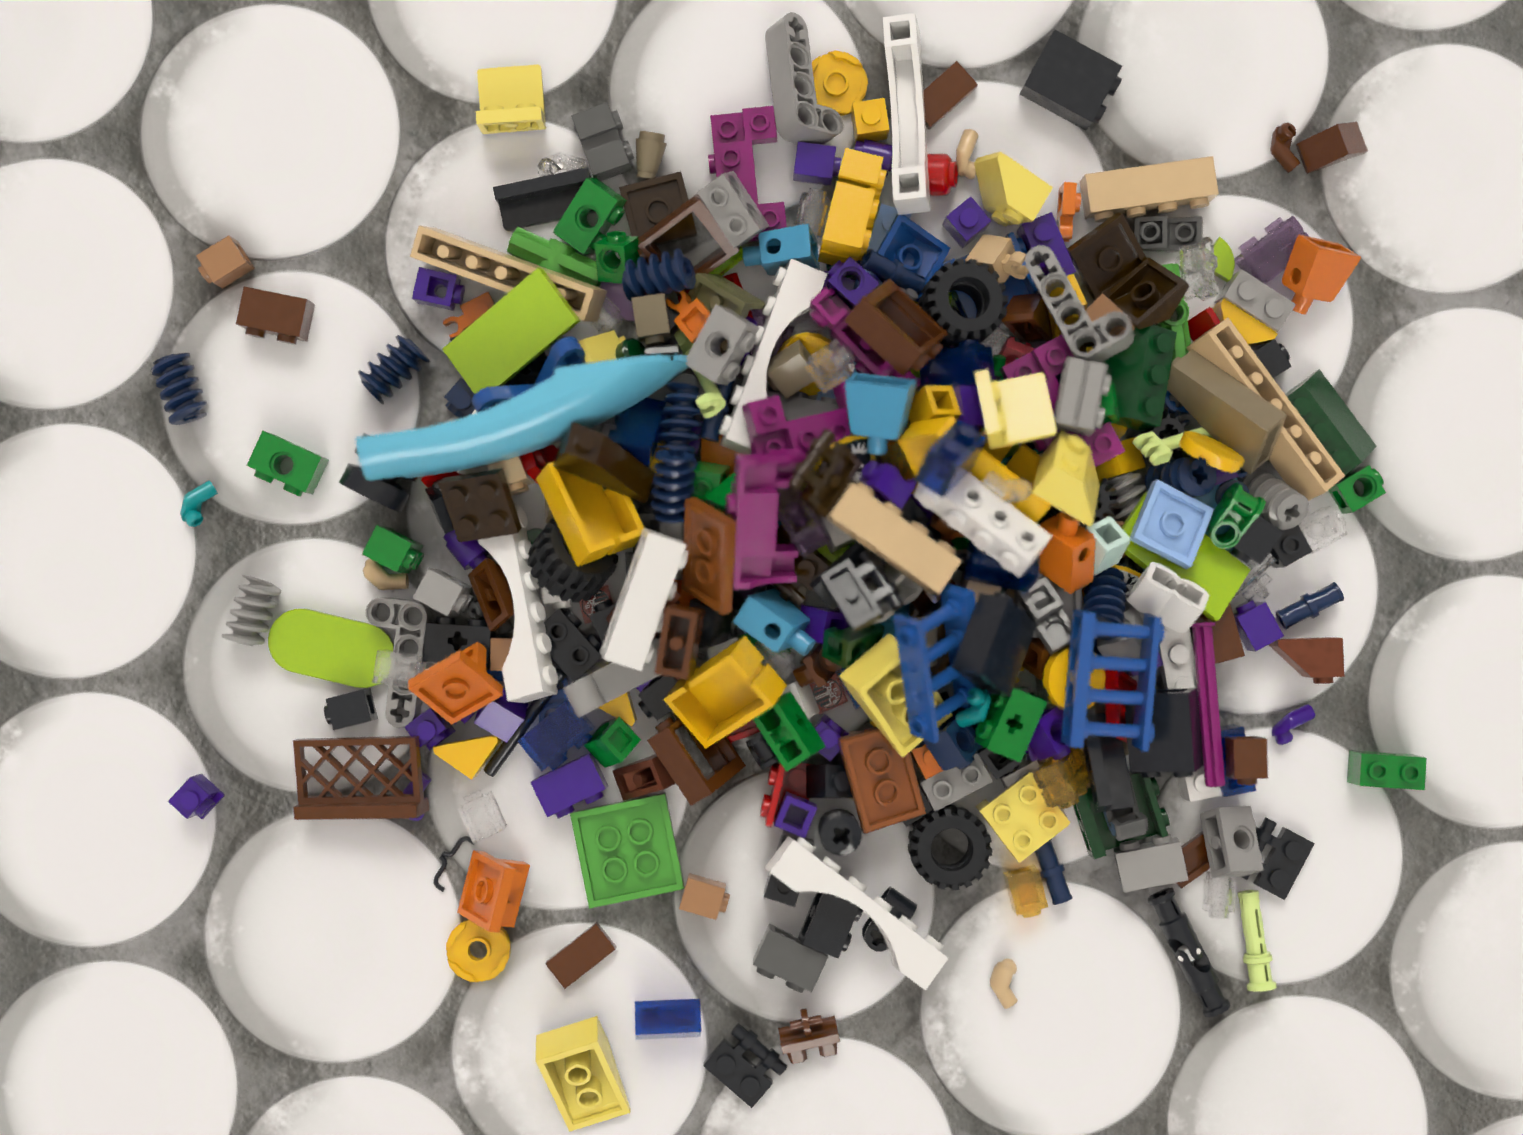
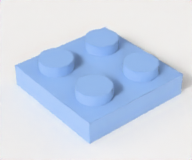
M1157 479L1150 485L1131 532V541L1184 569L1190 568L1214 509Z

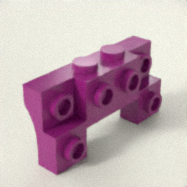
M774 106L744 108L739 113L710 115L714 154L708 155L710 174H716L718 178L723 173L735 172L769 224V227L762 232L787 228L784 202L758 204L752 145L777 142ZM759 234L746 243L759 241Z
M825 287L810 301L809 308L812 310L809 313L810 316L821 328H824L826 325L832 331L830 336L834 339L831 344L840 355L845 357L848 354L856 362V365L853 367L857 373L917 380L915 389L922 384V381L916 378L910 371L902 377L844 322L852 310L842 301L833 288L828 290Z
M1060 335L1003 366L999 371L1004 380L1041 372L1044 373L1054 415L1059 390V383L1055 376L1062 373L1067 357H1075L1063 335ZM1110 422L1101 426V428L1095 429L1091 436L1065 431L1070 435L1080 437L1090 446L1095 467L1125 452ZM1056 429L1057 434L1055 436L1033 440L1032 443L1037 451L1043 450L1045 452L1061 430Z
M846 380L832 386L838 405L837 410L786 421L779 395L751 401L743 405L742 411L748 429L751 454H766V449H800L805 458L810 451L808 446L814 438H819L824 429H828L836 435L832 443L843 437L854 435L850 431L845 390Z
M766 449V454L735 455V478L731 484V494H727L725 500L726 513L730 514V518L737 521L733 589H751L764 584L797 582V575L794 571V559L798 557V549L795 544H776L778 491L776 488H789L787 483L793 476V468L798 462L800 463L804 460V454L800 449Z

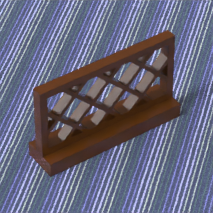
M419 736L307 738L293 740L298 805L293 807L294 820L418 818L429 811V800L424 798ZM409 744L410 759L404 765L392 752L398 745ZM368 745L375 746L383 754L375 765L361 754ZM384 745H391V746L389 747V749H387ZM323 746H330V747H329L328 750H326ZM337 746H343L352 754V757L344 766L331 754ZM304 747H313L322 755L314 766L305 759ZM356 759L369 770L361 781L347 770ZM386 759L400 770L391 781L378 770ZM325 760L338 771L330 782L318 771ZM403 774L412 781L413 794H404L395 786V783ZM342 775L355 787L349 795H343L334 787ZM372 775L385 786V789L379 795H374L364 786ZM312 776L325 788L319 796H308L307 782Z

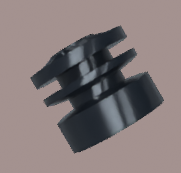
M363 433L362 437L371 435ZM356 447L354 452L358 455V450ZM348 463L339 483L383 506L401 513L410 493L400 486L399 483L401 479L417 482L418 477L406 478L399 476L368 481L364 476L361 466Z

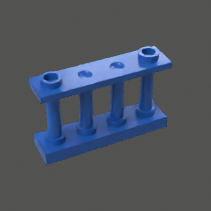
M950 583L941 591L942 608L919 621L901 614L893 616L910 734L934 744L939 741L937 722L959 707L971 708L972 704L968 703L967 698L972 696L968 692L976 687L952 668L976 605L975 593L972 590ZM944 622L946 637L927 648L925 633ZM948 652L950 666L931 678L929 663ZM952 681L954 695L935 707L933 693Z
M1073 609L1061 741L1069 747L1083 748L1084 738H1087L1088 735L1132 738V746L1141 751L1149 752V742L1153 741L1155 733L1154 724L1151 721L1159 643H1162L1164 638L1162 618L1152 614H1144L1143 625L1104 623L1096 619V613L1084 609ZM1097 636L1141 638L1140 658L1095 656V653L1092 652L1093 640ZM1094 669L1138 672L1137 692L1092 689L1091 685H1089L1090 672H1093ZM1091 702L1135 705L1133 724L1089 722L1086 718L1087 705H1090Z

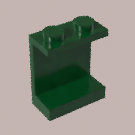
M1141 772L1130 774L1139 812H1142L1147 817L1148 830L1144 835L1122 841L1116 840L1110 833L1103 812L1095 813L1090 787L1069 793L1089 856L1093 859L1106 856V850L1118 847L1120 843L1125 841L1140 840L1156 834L1162 838L1169 836L1166 827L1170 826V822L1165 808L1159 807L1156 796L1160 795V790L1155 777H1141Z

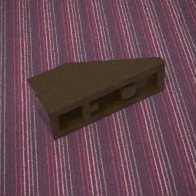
M574 422L561 438L553 467L643 503L647 502L655 475L654 471L606 435Z

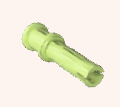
M1239 891L1237 894L1246 944L1243 963L1247 964L1249 983L1246 984L1247 990L1261 992L1276 989V982L1272 981L1270 962L1273 958L1270 951H1267L1259 891Z

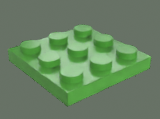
M666 792L570 813L589 909L685 888Z

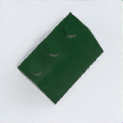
M1151 325L1140 330L1134 326V340L1132 344L1125 350L1100 363L1107 365L1106 375L1111 376L1116 386L1120 422L1114 424L1134 430L1161 427L1177 332L1157 325Z
M1320 369L1285 394L1344 475L1361 464L1376 448V444Z

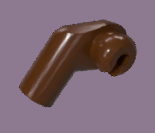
M1283 123L1281 126L1276 127L1272 133L1270 147L1271 154L1287 173L1291 172L1301 163L1290 150L1292 138L1296 135V129L1291 123Z

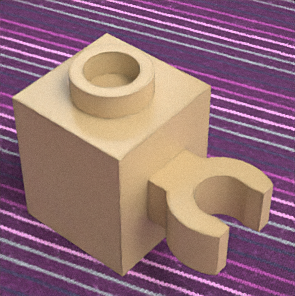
M983 234L965 259V263L969 259H975L978 266H981L983 262L989 265L988 271L991 274L996 271L1000 276L997 279L999 284L1005 283L1010 275L1017 279H1025L1029 273L1027 267L1022 265L1026 254L1015 252L1011 238Z

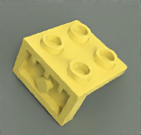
M540 65L478 69L480 111H476V123L482 134L546 129L542 68Z
M988 370L975 372L990 449L1052 437L1057 434L1044 373L1041 372L997 382V380L990 381Z
M1028 772L992 801L988 802L984 799L975 806L1019 863L1070 825V821L1032 772Z

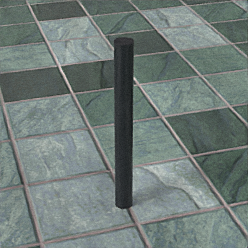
M556 668L558 675L556 686L558 689L567 675L561 669ZM553 695L532 701L527 708L522 724L507 743L503 742L484 768L486 774L491 777L496 775Z

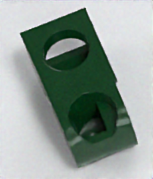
M872 623L857 633H854L851 627L842 630L836 627L825 629L822 657L847 669L882 639L885 628L880 623Z

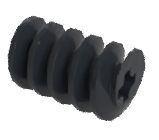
M841 808L832 809L829 812H825L820 818L818 830L825 850L834 855L843 856L849 855L858 848L862 839V832L857 819L851 812ZM837 827L840 830L845 829L846 834L844 836L840 834L835 835L834 829Z

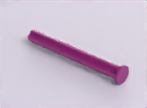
M1215 622L1193 623L1190 628L1193 631L1206 787H1222L1225 784L1212 632V626L1216 625Z

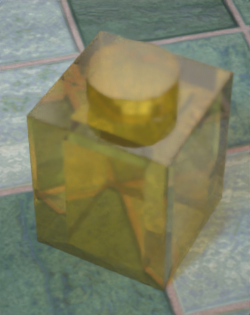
M1035 865L1003 872L1012 910L1016 915L1022 914L1023 918L1033 917L1041 914V909L1048 907L1039 869Z

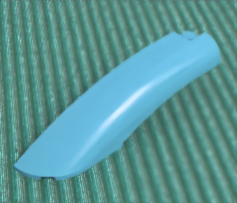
M648 355L554 368V376L528 391L470 416L426 428L357 437L356 444L362 471L368 481L399 476L415 478L480 467L537 451L560 442L573 422L590 429L650 396L689 368L686 365L687 356L674 355L673 360H671V356Z

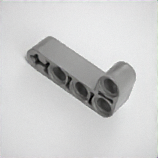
M790 12L768 28L765 33L776 128L780 136L788 142L798 144L799 141L823 145L842 132L843 121L836 110L817 104L808 29L800 15Z
M1036 246L1028 251L1025 257L1027 270L1075 358L1100 363L1125 350L1132 344L1134 331L1130 319L1125 313L1114 311L1091 322L1052 250L1046 246ZM1042 262H1044L1050 272L1046 277L1038 266ZM1055 288L1065 289L1059 297L1049 296ZM1068 316H1080L1078 322H1076L1075 324H1064V321ZM1115 326L1126 327V330L1120 336L1109 335V332ZM1084 343H1095L1092 351L1087 353L1079 351Z
M376 598L370 601L366 607L367 620L377 627L396 629L385 710L386 719L392 726L402 728L420 716L422 700L402 686L400 677L405 671L410 672L414 677L426 670L427 662H423L426 623H432L433 616L430 607L422 602ZM382 603L386 604L390 609V616L386 621H381L377 616V608ZM414 607H417L422 612L423 618L418 625H413L408 619L409 611ZM409 639L414 640L418 645V652L414 657L408 656L404 651L405 643ZM398 694H399V695H410V694H412V698H409V699H406V700H405V697L398 698ZM404 705V710L409 711L410 715L402 720V715L397 713V708Z
M660 638L651 643L655 645L651 661L648 664L644 663L642 671L613 662L564 687L563 690L577 717L579 718L659 676L660 674H654Z

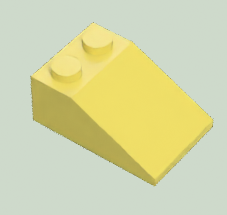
M888 633L843 671L839 677L856 702L903 758L924 739L910 734L897 639ZM935 691L933 697L936 707L944 701L939 693ZM950 713L941 720H939L937 722V726L939 727L941 724H943L948 718L952 716V714Z
M597 1016L536 1035L535 1062L569 1132L630 1113V1106L609 1041Z

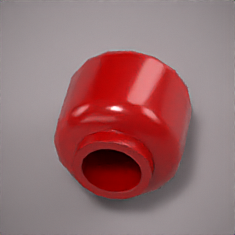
M927 154L930 196H946L951 192L952 188L957 187V162H952L948 154Z

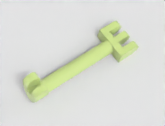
M678 330L674 337L683 355L687 356L693 343L690 342L681 330ZM693 370L705 391V394L696 399V404L704 418H711L725 407L726 402L714 382Z
M1203 427L1190 430L1213 438ZM1151 431L1137 436L1133 440V445L1137 449H1141V453L1145 457H1150L1149 461L1156 466L1169 462L1173 453L1172 450L1180 447L1179 442L1183 433L1160 439Z

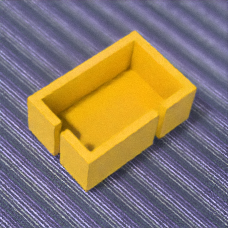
M845 148L818 262L835 265L839 260L844 263L849 257L856 263L858 260H862L863 255L868 250L879 199L887 170L881 169L884 157Z
M985 429L968 444L956 463L1034 523L1038 524L1054 507L1032 493L1041 456L1023 443L1007 465L1004 466L1001 462L1014 444L990 449Z
M554 462L548 463L536 478L577 567L601 559L607 553L609 556L634 547L639 542L644 526L630 497L608 488L604 491L603 486L553 467Z
M743 636L703 663L700 668L697 667L692 677L687 680L679 679L663 700L706 749L773 707L786 689L787 684L769 663L765 666L762 665L761 662L764 657L748 638Z

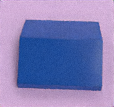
M897 213L877 253L892 261L897 259L903 263V267L920 276H924L926 285L931 277L940 269L951 248L905 215H898ZM877 276L880 279V281L884 283L883 278ZM920 293L915 301L918 302L923 293Z

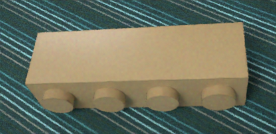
M1213 156L1085 174L1080 180L1085 219L1095 218V222H1105L1116 213H1126L1127 218H1134L1145 215L1147 210L1158 209V213H1169L1178 210L1177 206L1190 205V209L1209 206V202L1219 194Z
M853 482L849 483L825 519L928 593L940 594L962 562L954 556L956 550L941 540L936 543L927 536L929 531L915 521H912L910 524L900 517L902 511L895 505L887 501L882 504L873 497L875 492L864 483L858 482L857 485Z

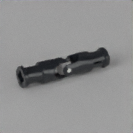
M1166 888L1156 892L1148 898V902L1154 906L1161 920L1159 926L1169 946L1172 948L1192 992L1197 993L1204 1007V1016L1210 1018L1224 1013L1231 1007L1230 1002L1223 997L1217 984L1219 979L1197 938L1187 914L1181 912L1174 898V889Z

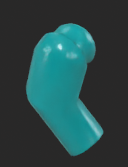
M210 480L186 493L183 498L180 515L182 521L186 522L190 527H196L202 523L203 516L200 513L202 503L218 494Z
M978 687L969 690L968 694L972 697H968L967 701L972 704L971 708L956 714V722L960 727H967L986 719L991 702V697L987 690H981Z

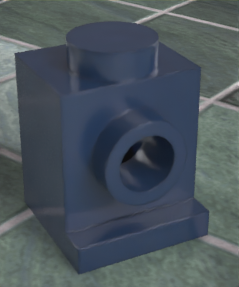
M460 378L444 396L449 401L445 406L459 419L472 415L475 409L472 404V398L475 394L464 379Z

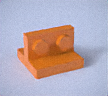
M479 642L462 651L455 652L409 679L408 683L409 691L451 725L503 696V686L486 672V648Z
M473 850L457 913L488 932L500 933L501 926L514 928L530 865L523 861L498 859L484 851Z

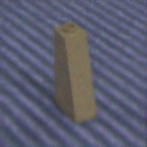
M1193 349L1182 358H1175L1171 364L1167 390L1215 440L1238 452L1244 458L1241 468L1248 474H1252L1270 459L1287 414Z

